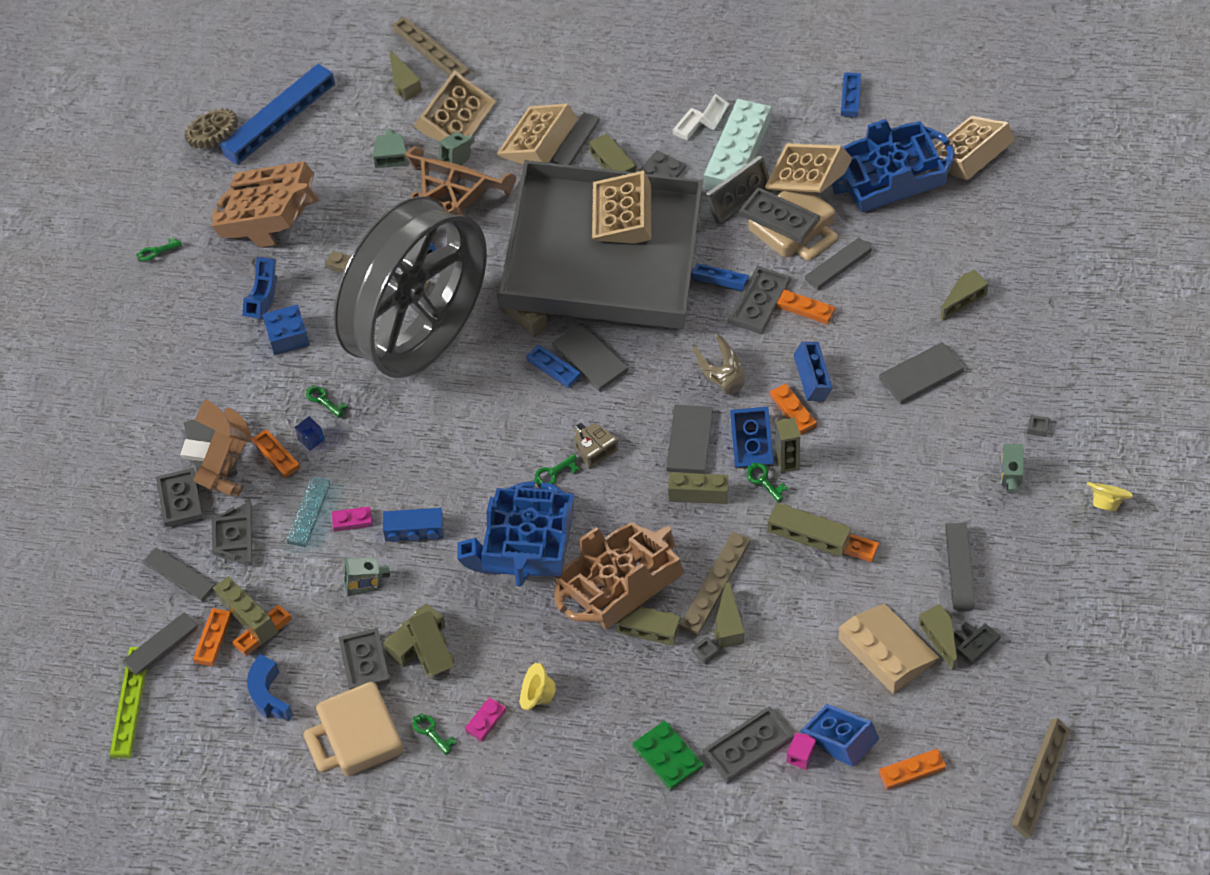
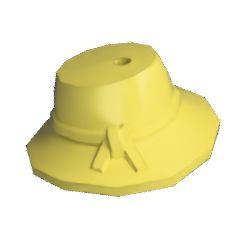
M1087 482L1093 490V505L1098 508L1116 511L1120 504L1123 503V500L1133 498V494L1125 489L1112 485Z
M534 663L526 673L519 701L521 708L524 710H530L539 704H549L554 697L555 682L547 676L543 664Z

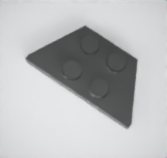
M250 499L244 501L245 504L236 509L233 506L225 513L212 518V552L215 556L253 566L252 503Z

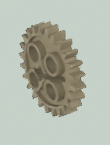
M215 108L213 112L209 110L207 114L202 113L201 117H196V121H191V125H187L188 129L185 130L184 134L185 140L194 149L198 147L202 149L204 146L207 149L210 145L214 147L216 143L221 144V140H227V136H232L231 132H235V128L238 127V118L232 109L226 108L224 110L221 108L218 111Z

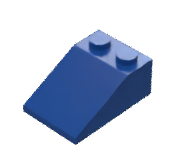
M769 407L730 410L735 467L751 466L753 462L764 465L774 464Z
M826 704L800 730L802 734L810 735L813 739H816L815 744L836 760L852 767L879 740L872 721Z

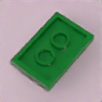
M666 720L632 743L635 751L670 791L703 768V763Z

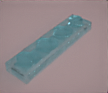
M311 476L289 532L288 544L307 547L331 485L329 479Z

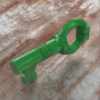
M173 236L171 239L168 238V244L159 247H145L137 252L136 256L140 262L151 261L156 256H159L160 253L181 247L182 243L180 239L175 240ZM152 251V255L144 257V253Z
M312 385L306 389V397L309 401L323 404L338 418L343 416L342 410L348 408V405H345L344 402L336 406L327 399L328 394L326 390L322 387ZM317 391L322 393L318 398L311 396V394Z
M572 454L553 468H539L535 473L533 481L540 488L541 483L544 481L539 475L546 471L552 477V480L548 483L554 485L557 480V474L567 467L571 468V471L575 474V470H580L575 465V461L578 460L576 455Z
M753 462L751 466L747 467L746 475L749 482L763 485L778 503L784 499L781 494L789 488L784 483L780 487L775 488L768 480L766 465ZM759 467L763 470L764 475L756 480L751 474L754 472V469L757 470Z
M423 713L413 717L412 725L417 733L429 736L445 755L452 751L450 746L457 744V740H454L453 736L449 740H443L435 731L436 722L434 718ZM425 720L431 723V726L425 730L420 729L417 725Z

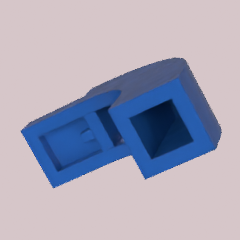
M257 257L254 285L251 293L243 298L242 316L260 319L263 317L262 314L268 312L277 284L275 258Z
M476 538L457 542V559L465 567L484 574H505L482 570L481 554L483 545Z
M259 654L250 667L247 677V686L252 702L257 711L265 718H268L272 713L278 719L283 718L289 721L293 716L290 705L269 694L271 683L280 673L277 663Z

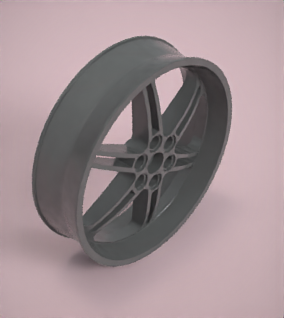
M426 196L404 200L384 213L367 231L355 248L340 280L334 305V330L342 349L354 357L370 360L381 373L393 378L411 376L433 363L450 346L465 325L482 287L487 261V246L484 233L477 222L463 215L449 213L440 202ZM446 224L447 246L427 254L438 227ZM441 272L437 284L428 299L424 293V284ZM418 301L424 305V308L421 307ZM410 305L419 315L398 337L405 313ZM382 315L378 335V348L376 350L374 341L376 319Z

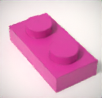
M371 507L332 511L334 532L373 527Z
M489 697L467 724L465 731L478 740L483 741L504 715L506 707Z

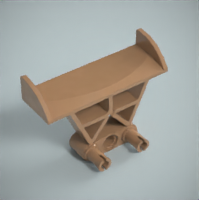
M414 146L405 154L413 169L417 170L418 167H421L422 194L420 192L418 194L416 191L412 193L411 198L426 196L437 200L450 192L453 202H438L449 213L455 215H463L462 212L488 186L503 190L505 195L510 197L517 179L514 174L506 173L499 180L461 165L424 158V150L421 147ZM429 170L449 175L447 182L429 177ZM458 178L476 184L472 188L457 185L456 182ZM455 193L464 196L458 201Z
M204 400L195 417V421L214 429L215 432L202 466L194 477V482L212 491H220L228 496L234 495L238 498L243 487L229 481L227 475L246 443H251L250 429L244 418L232 408L226 407L223 413L218 406L209 400Z

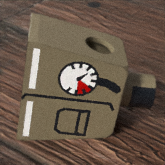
M582 423L574 427V432L576 433L574 436L575 448L589 469L618 451L617 438L597 423H593L587 428Z

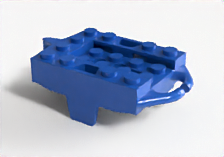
M887 119L869 124L865 138L843 146L852 157V160L845 174L832 183L833 193L849 192L863 213L947 184V174L955 156L954 148L952 145L947 146L948 154L946 158L940 159L931 140L939 139L945 146L950 144V140L942 132L924 126L921 121L904 124L895 128L890 127ZM938 167L936 171L914 177L916 174ZM889 184L888 187L883 188V189H881V190H877V191H874V192H873V190H872V189H875V188H878V187H881V186H884V185Z
M534 481L518 483L507 489H496L495 496L490 497L487 507V530L481 554L482 570L515 575V583L518 587L523 586L528 576H562L574 514V494L565 493L551 483L542 482L541 489H534Z

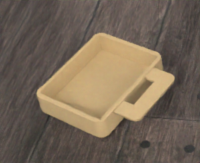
M782 191L777 195L820 215L819 222L801 244L748 219L749 230L782 257H789L796 252L809 261L839 239L838 234L829 228L835 221V209L814 192ZM819 233L825 236L810 249L804 246Z
M374 682L365 683L319 702L316 710L321 724L311 727L304 732L305 741L316 768L320 772L340 766L345 776H352L400 756L403 753L401 739L380 691ZM325 734L335 754L329 758H326L318 740V737Z

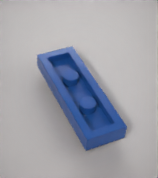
M844 72L841 116L858 117L861 73Z
M696 263L691 272V279L743 291L749 281V275Z
M539 344L526 356L528 362L568 389L581 377V372Z

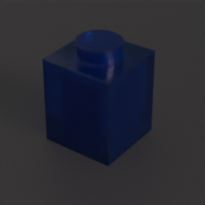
M310 416L295 426L298 440L310 451L325 440L321 426Z

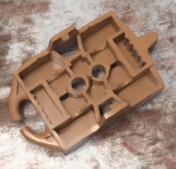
M305 161L235 173L230 184L231 188L222 195L216 206L223 208L227 201L228 204L224 212L214 209L211 227L221 238L247 236L259 247L275 245L276 241L271 233L291 228L297 216H300L305 206L316 203L319 200L311 188L315 173Z
M630 522L616 529L605 538L597 527L579 539L580 556L563 568L562 576H554L556 581L555 606L560 612H565V616L573 621L597 622L606 630L684 574L680 558L672 551L675 547L671 528L666 526L656 532H652L645 527L642 528ZM564 598L574 599L586 611L582 613H575L570 609L566 611L567 606L563 603ZM612 601L602 612L599 610Z

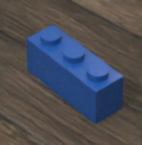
M801 341L794 353V359L807 401H825L833 387L819 342Z
M442 507L383 511L385 542L444 538Z

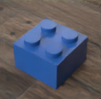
M298 304L262 314L274 355L310 345Z

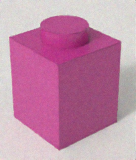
M795 733L787 752V763L807 770L815 751L816 739L807 734Z

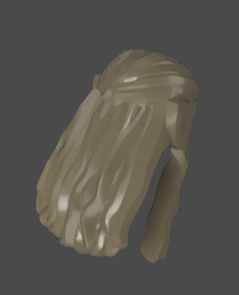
M715 334L724 360V364L721 367L708 364L695 345L693 352L697 356V364L706 378L718 384L723 389L724 394H734L740 391L745 383L744 370L737 355L732 351L726 340L720 335Z

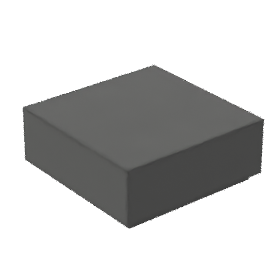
M1030 415L1027 434L1047 437L1050 418Z
M708 637L691 648L692 652L704 665L720 654V649Z

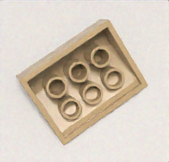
M454 70L419 117L414 127L427 137L437 141L455 132H460L465 136L472 135L496 100Z
M569 104L530 106L497 152V155L523 165L525 160L549 163L570 130L573 129L578 118Z
M970 116L947 135L950 140V144L947 146L952 145L955 152L954 160L948 173L956 178L971 179L975 173L983 169L987 163L995 159L999 153L1007 149L1015 141L1009 123ZM942 141L934 146L940 159L946 158L948 154L947 146Z
M787 143L765 188L767 190L821 193L845 174L852 157L840 145Z
M645 171L593 182V241L635 244L651 240V183Z
M881 604L859 613L839 627V640L893 694L939 660V656L886 604Z

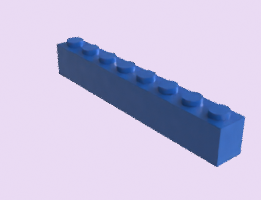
M319 63L311 68L278 97L274 98L272 102L262 108L255 116L238 128L232 136H229L227 140H223L220 144L223 156L236 165L240 164L334 86L333 72Z

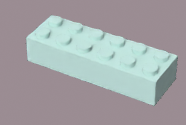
M737 99L704 173V189H713L755 159L771 121V106Z

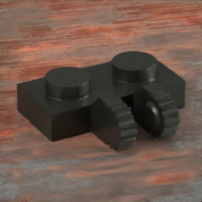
M967 622L963 623L962 628L970 636L969 638L959 630L953 632L955 639L961 643L957 647V653L971 665L1000 640V635L986 623L978 630Z

